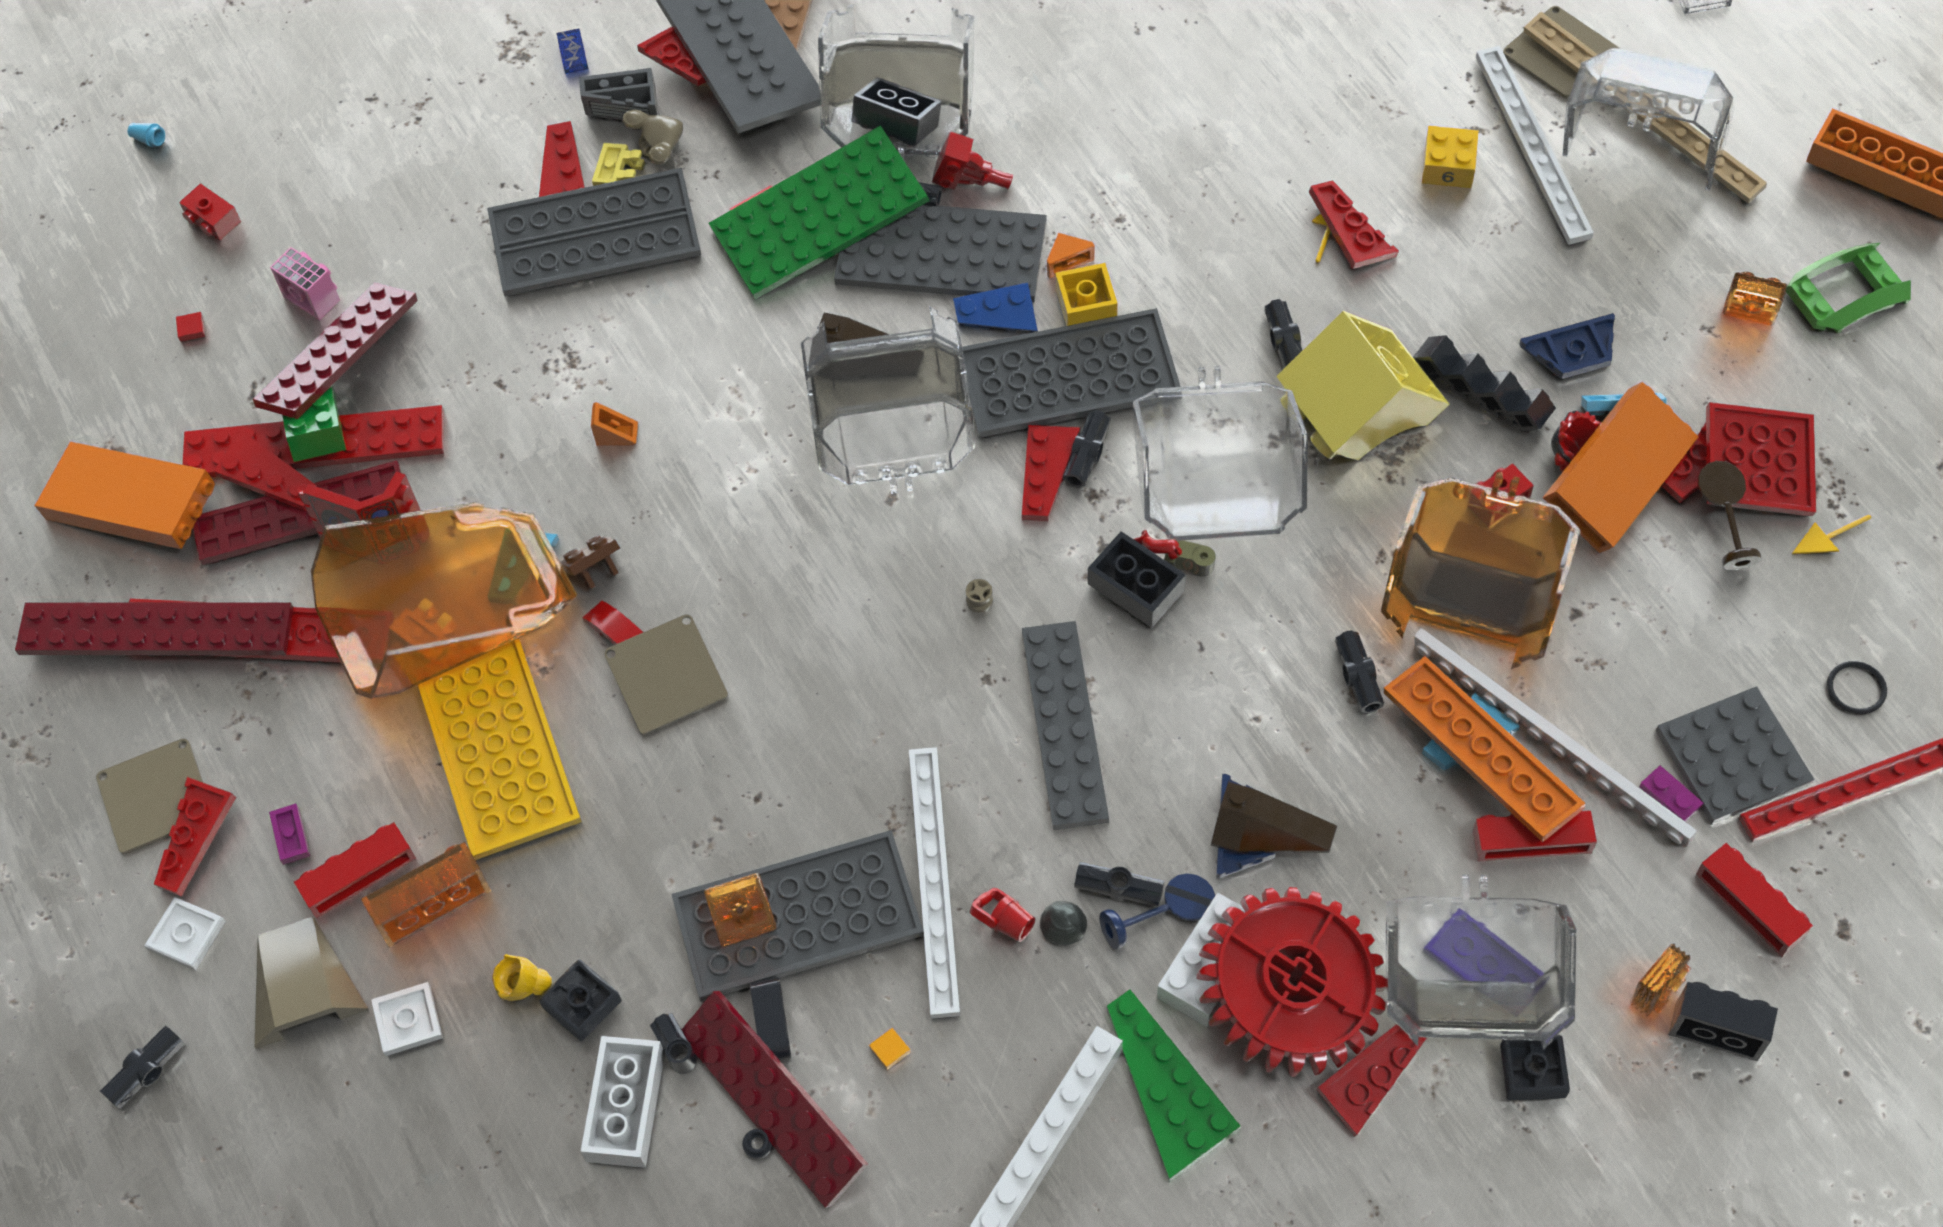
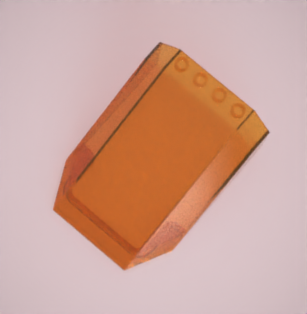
M476 501L325 526L311 568L316 612L355 693L370 699L399 694L536 631L578 596L534 513L517 512L502 507L501 510L484 507V503Z

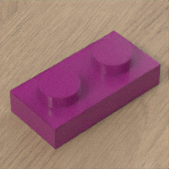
M1661 765L1648 775L1639 786L1645 793L1685 822L1703 805L1699 798Z
M295 803L270 811L269 815L281 863L285 865L310 857L298 805Z

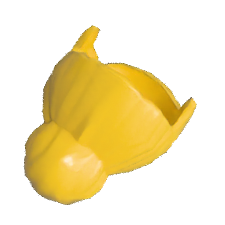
M505 954L503 956L504 959L493 970L492 981L498 996L503 1000L512 1002L522 1000L531 994L543 995L552 985V977L544 969H538L530 960L524 957Z

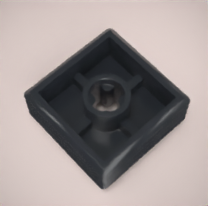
M578 959L539 998L542 1008L579 1041H583L622 1001L619 992L581 959ZM578 997L580 999L585 998V1001L583 1003L577 1004L575 1000Z
M1562 1035L1503 1038L1500 1049L1508 1100L1559 1099L1567 1097L1570 1092ZM1535 1063L1536 1068L1541 1069L1539 1072H1534L1533 1069L1529 1068L1530 1064Z

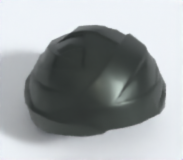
M1056 901L1046 907L1041 914L1040 928L1043 935L1050 942L1066 946L1074 944L1083 938L1087 929V919L1081 908L1076 904L1068 901Z

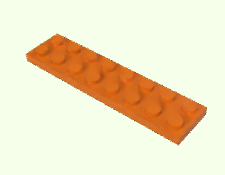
M1426 656L1384 687V694L1540 841L1544 842L1585 809V802Z

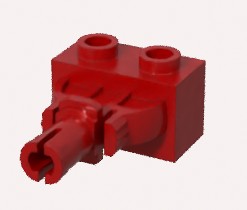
M950 131L936 160L932 183L953 190L956 189L958 184L984 186L987 183H991L1008 190L1012 183L1013 174L993 169L992 162L984 160L978 153L971 150L974 139Z

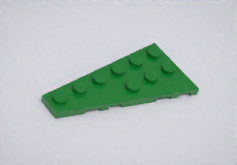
M1129 989L1107 1005V1012L1116 1037L1123 1041L1122 1051L1126 1065L1131 1073L1134 1087L1153 1134L1159 1156L1165 1167L1168 1181L1171 1182L1237 1133L1241 1126L1131 989Z

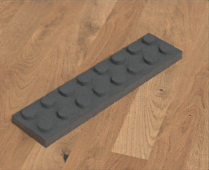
M1076 621L1022 628L1053 830L1109 823Z

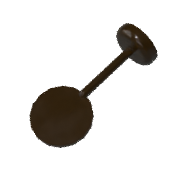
M1714 461L1708 463L1700 471L1698 488L1708 502L1725 507L1735 550L1723 557V568L1726 570H1739L1756 565L1762 560L1761 553L1755 548H1742L1732 505L1736 504L1745 493L1746 481L1744 476L1736 466L1728 462Z

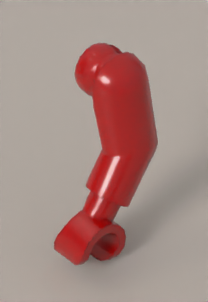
M1147 530L1141 532L1142 536L1134 538L1135 541L1155 554L1167 553L1170 559H1176L1182 554V549L1176 540H1156L1150 537Z

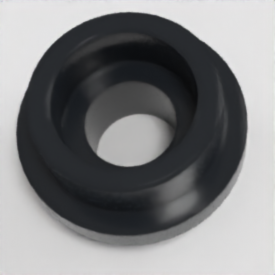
M760 1129L750 1130L742 1141L744 1152L753 1159L766 1157L773 1146L767 1134ZM755 1141H762L763 1146L761 1148L755 1149L752 1147Z

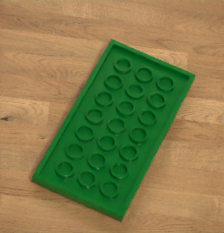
M879 126L708 224L756 300L929 202V198L882 127Z

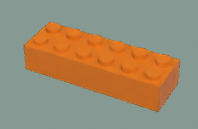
M1832 108L1812 144L1806 162L1943 218V153Z

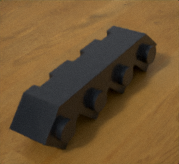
M1447 335L1428 337L1413 356L1430 380L1434 382L1437 379L1450 385L1448 387L1449 391L1465 400L1468 397L1473 398L1481 403V409L1497 418L1503 415L1513 421L1512 426L1520 431L1540 430L1556 409L1549 395L1543 389L1523 390L1516 376L1511 371L1491 372L1484 358L1479 353L1460 354Z

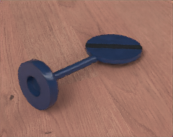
M1189 873L1177 875L1169 881L1165 888L1164 900L1166 904L1124 921L1114 910L1107 909L1099 915L1100 926L1106 941L1113 949L1117 950L1124 947L1127 943L1125 928L1168 910L1184 920H1200L1216 895L1213 887L1206 879Z

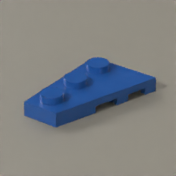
M1028 283L953 298L958 324L961 326L993 327L1009 331H1029V333L1038 332Z

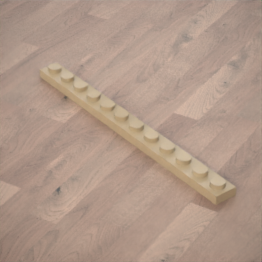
M1543 12L1538 13L1524 26L1525 34L1749 204L1766 188L1767 182Z

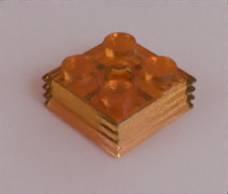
M1748 271L1736 272L1726 297L1723 314L1772 326L1775 324L1784 301L1787 284L1774 277L1766 279L1755 276Z
M759 873L744 876L704 890L722 947L776 930V923ZM742 906L744 912L738 913L737 907Z
M1675 943L1670 944L1638 982L1630 1001L1631 1005H1635V1008L1640 1009L1641 1013L1645 1012V1017L1650 1016L1654 1011L1659 1014L1669 1002L1668 998L1673 992L1677 993L1686 982V977L1692 969L1688 966L1691 959L1690 954L1686 955L1685 951H1681L1680 947L1675 946Z

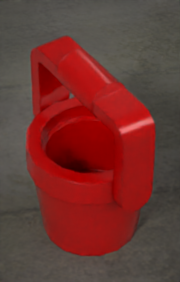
M992 888L974 899L969 911L973 917L994 931H999L1019 942L1029 935L1036 921L1035 917L1019 905L1017 900L998 888ZM994 898L999 903L990 915L981 908L990 903Z

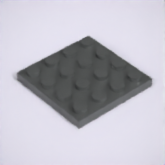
M1757 686L1662 723L1656 728L1657 734L1692 793L1703 802L1701 808L1711 825L1812 785L1815 780Z

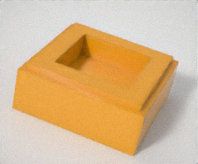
M893 1028L869 1045L870 1050L887 1071L911 1053L910 1048Z

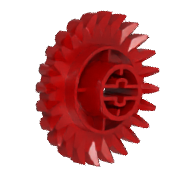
M1289 887L1284 897L1280 898L1274 888H1268L1262 893V903L1251 894L1244 896L1240 904L1245 913L1239 908L1228 907L1221 916L1231 927L1224 923H1216L1212 925L1207 933L1212 938L1220 941L1221 944L1208 943L1199 952V956L1216 961L1215 964H1208L1202 967L1196 974V979L1215 981V985L1208 988L1199 998L1200 1003L1220 1002L1222 1005L1208 1023L1210 1026H1216L1229 1020L1234 1026L1225 1037L1224 1044L1226 1047L1230 1046L1245 1036L1249 1040L1243 1055L1245 1062L1252 1060L1262 1048L1267 1050L1266 1072L1269 1073L1278 1066L1283 1056L1288 1057L1290 1077L1297 1076L1305 1064V1058L1308 1057L1314 1075H1320L1326 1067V1053H1329L1337 1068L1341 1067L1348 1058L1344 1043L1358 1055L1366 1044L1364 1036L1359 1029L1372 1037L1377 1032L1379 1024L1370 1012L1381 1015L1386 1009V1002L1381 997L1375 995L1376 992H1383L1388 987L1387 979L1375 972L1384 964L1383 957L1379 954H1371L1369 950L1375 939L1372 934L1365 933L1360 935L1356 928L1361 920L1356 915L1349 916L1346 919L1340 914L1342 911L1341 903L1335 900L1329 906L1321 904V894L1312 891L1308 898L1304 899L1301 898L1297 887Z

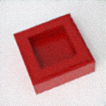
M201 312L176 317L177 335L180 342L205 337L204 319Z

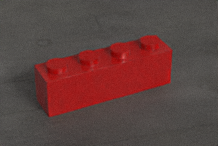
M1591 810L1578 813L1544 842L1540 841L1513 814L1506 817L1485 815L1476 819L1473 827L1478 862L1592 854L1597 843Z
M395 822L378 828L368 838L356 841L343 853L331 856L316 869L304 872L299 879L294 881V884L317 919L412 862L416 857Z
M1725 843L1701 863L1696 875L1781 957L1801 942L1812 929L1813 925L1810 923L1807 915L1800 910H1796L1788 902L1783 892L1774 889L1766 881L1761 871L1752 868L1744 860L1739 850Z

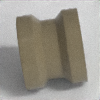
M974 579L969 582L965 590L969 609L977 613L989 610L993 604V591L990 583L984 579Z

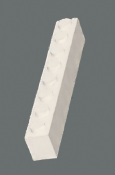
M1098 1026L1095 1028L970 1227L1014 1226L1122 1054L1123 1041Z

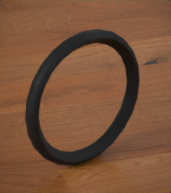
M1848 661L1841 663L1830 672L1827 680V689L1831 699L1837 706L1850 713L1868 714L1874 712L1884 704L1887 698L1888 689L1884 677L1877 669L1864 662ZM1847 667H1860L1870 671L1881 685L1879 700L1868 708L1858 709L1844 704L1834 692L1833 680L1835 675Z

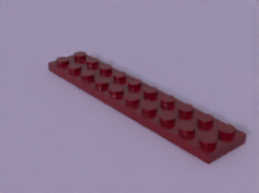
M25 602L15 651L18 655H286L294 607L291 602Z

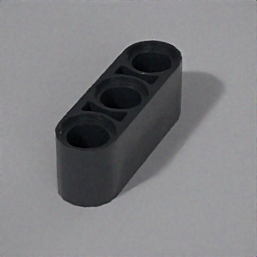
M779 977L750 982L757 1035L780 1061L791 1059Z

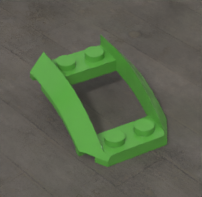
M1866 243L1835 252L1795 273L1785 291L1813 328L1825 330L1828 327L1834 329L1836 333H1840L1844 328L1876 312L1892 308L1896 303H1909L1911 300V280L1902 282L1897 274L1876 250L1880 243ZM1852 261L1875 291L1835 312L1810 279L1829 269Z

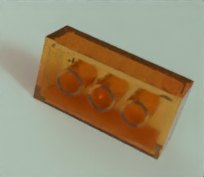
M463 842L459 845L450 846L446 849L445 853L363 897L361 900L376 928L390 948L487 894L491 889L468 846Z

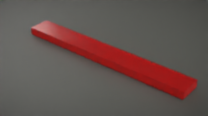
M1943 738L1740 814L1738 819L1750 840L1755 842L1943 770Z

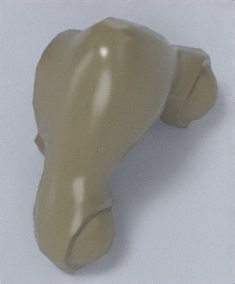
M635 109L629 110L623 115L622 122L627 128L633 130L641 129L642 131L639 138L642 156L649 157L656 166H661L668 162L674 147L682 136L683 123L673 117L649 115Z

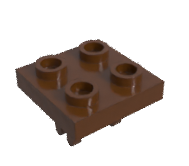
M597 535L586 542L587 546L578 551L575 548L564 554V560L559 562V565L565 573L573 576L580 574L587 587L593 589L596 586L587 571V568L603 560L611 575L615 576L619 573L610 555L621 548L613 538Z

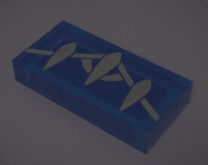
M580 28L556 33L565 74L588 70Z

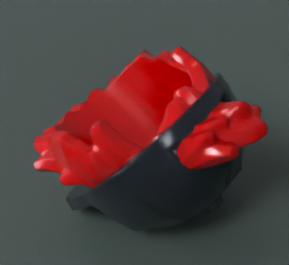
M1576 410L1568 412L1554 432L1551 439V447L1555 455V465L1560 467L1561 472L1566 469L1601 424L1600 421L1596 420L1595 415L1590 416L1589 412L1584 414Z

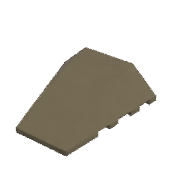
M314 917L258 935L255 1049L284 1040L282 1030L336 1012L342 1020L369 1010Z

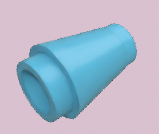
M131 123L127 130L130 137L152 148L161 146L165 141L164 129L155 123Z

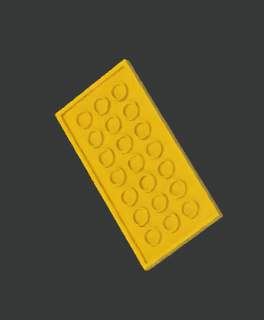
M517 633L413 669L474 861L582 822Z

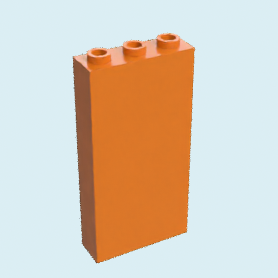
M1640 382L1625 392L1543 496V499L1599 553H1602L1617 544L1699 436L1673 412L1669 405L1665 404L1654 393L1652 388Z
M70 441L34 506L49 521L182 549L186 540L191 535L195 522L201 516L207 499L213 493L215 482L205 469Z

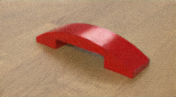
M603 600L582 617L600 636L604 635L614 645L643 633L630 619Z

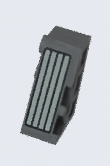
M652 68L579 77L580 95L585 115L623 120V115L627 111L634 109L649 115H658L656 87Z

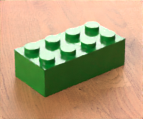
M333 385L298 419L282 415L286 439L294 462L346 450Z

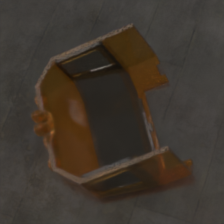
M1500 472L1496 473L1492 488L1451 477L1418 486L1394 550L1381 613L1387 620H1392L1397 627L1396 632L1402 639L1409 619L1516 648L1511 669L1521 666L1522 662L1529 659L1535 661L1543 658L1581 531L1580 528L1559 506L1516 495L1520 478L1516 476L1511 480L1509 493L1499 490L1503 481V473Z

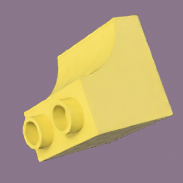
M1342 311L1276 376L1288 392L1282 397V403L1297 419L1304 421L1308 418L1316 429L1310 436L1313 445L1329 459H1333L1338 454L1359 461L1369 451L1388 438L1410 428L1429 425L1450 405L1391 329Z

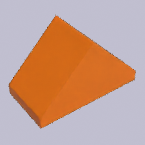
M1058 233L1047 259L1048 278L1055 277L1057 272L1072 270L1094 261L1095 245L1093 242Z
M598 402L593 403L591 429L596 446H633L636 444L638 421Z

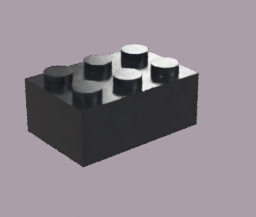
M876 77L854 95L851 122L859 124L862 128L872 130L881 126L888 137L901 140L907 145L916 146L938 127L942 101Z
M1122 531L1088 567V585L1151 628L1185 591L1186 574Z
M1687 982L1676 1001L1668 1035L1758 1061L1771 1043L1778 1008L1770 1006L1769 1003L1763 1000L1741 998L1739 994L1732 991L1721 992L1711 989L1702 982Z

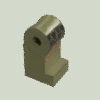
M1169 537V539L1176 540L1179 543L1182 554L1176 559H1170L1167 553H1165V561L1177 569L1192 571L1200 577L1208 576L1213 572L1216 554L1212 548Z

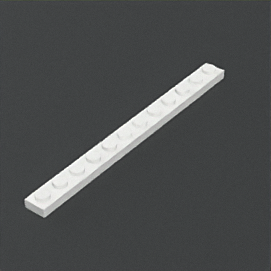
M1422 628L1415 634V648L1422 656L1432 657L1438 662L1437 665L1445 673H1453L1459 677L1460 683L1470 691L1474 689L1483 695L1482 698L1492 706H1498L1505 711L1504 715L1515 723H1521L1528 728L1527 732L1538 741L1544 740L1551 745L1550 749L1561 758L1565 756L1574 762L1572 765L1584 775L1588 773L1597 779V785L1607 792L1611 790L1620 796L1619 800L1622 804L1630 809L1636 808L1652 826L1656 827L1659 825L1667 831L1666 835L1677 844L1682 842L1688 846L1695 838L1697 830Z

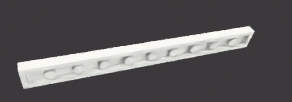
M1497 46L1477 51L1476 60L1568 245L1592 239L1594 232L1501 47Z
M937 747L909 750L930 1015L931 1019L960 1016Z

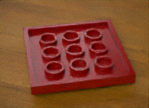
M1709 402L1706 406V465L1714 461L1728 462L1742 472L1746 481V490L1743 497L1732 507L1813 516L1816 513L1814 414Z

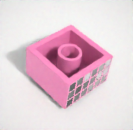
M291 247L270 267L283 297L318 320H321L340 301L336 291L337 286L330 277V270L322 263L318 265L313 262L303 251L299 253Z

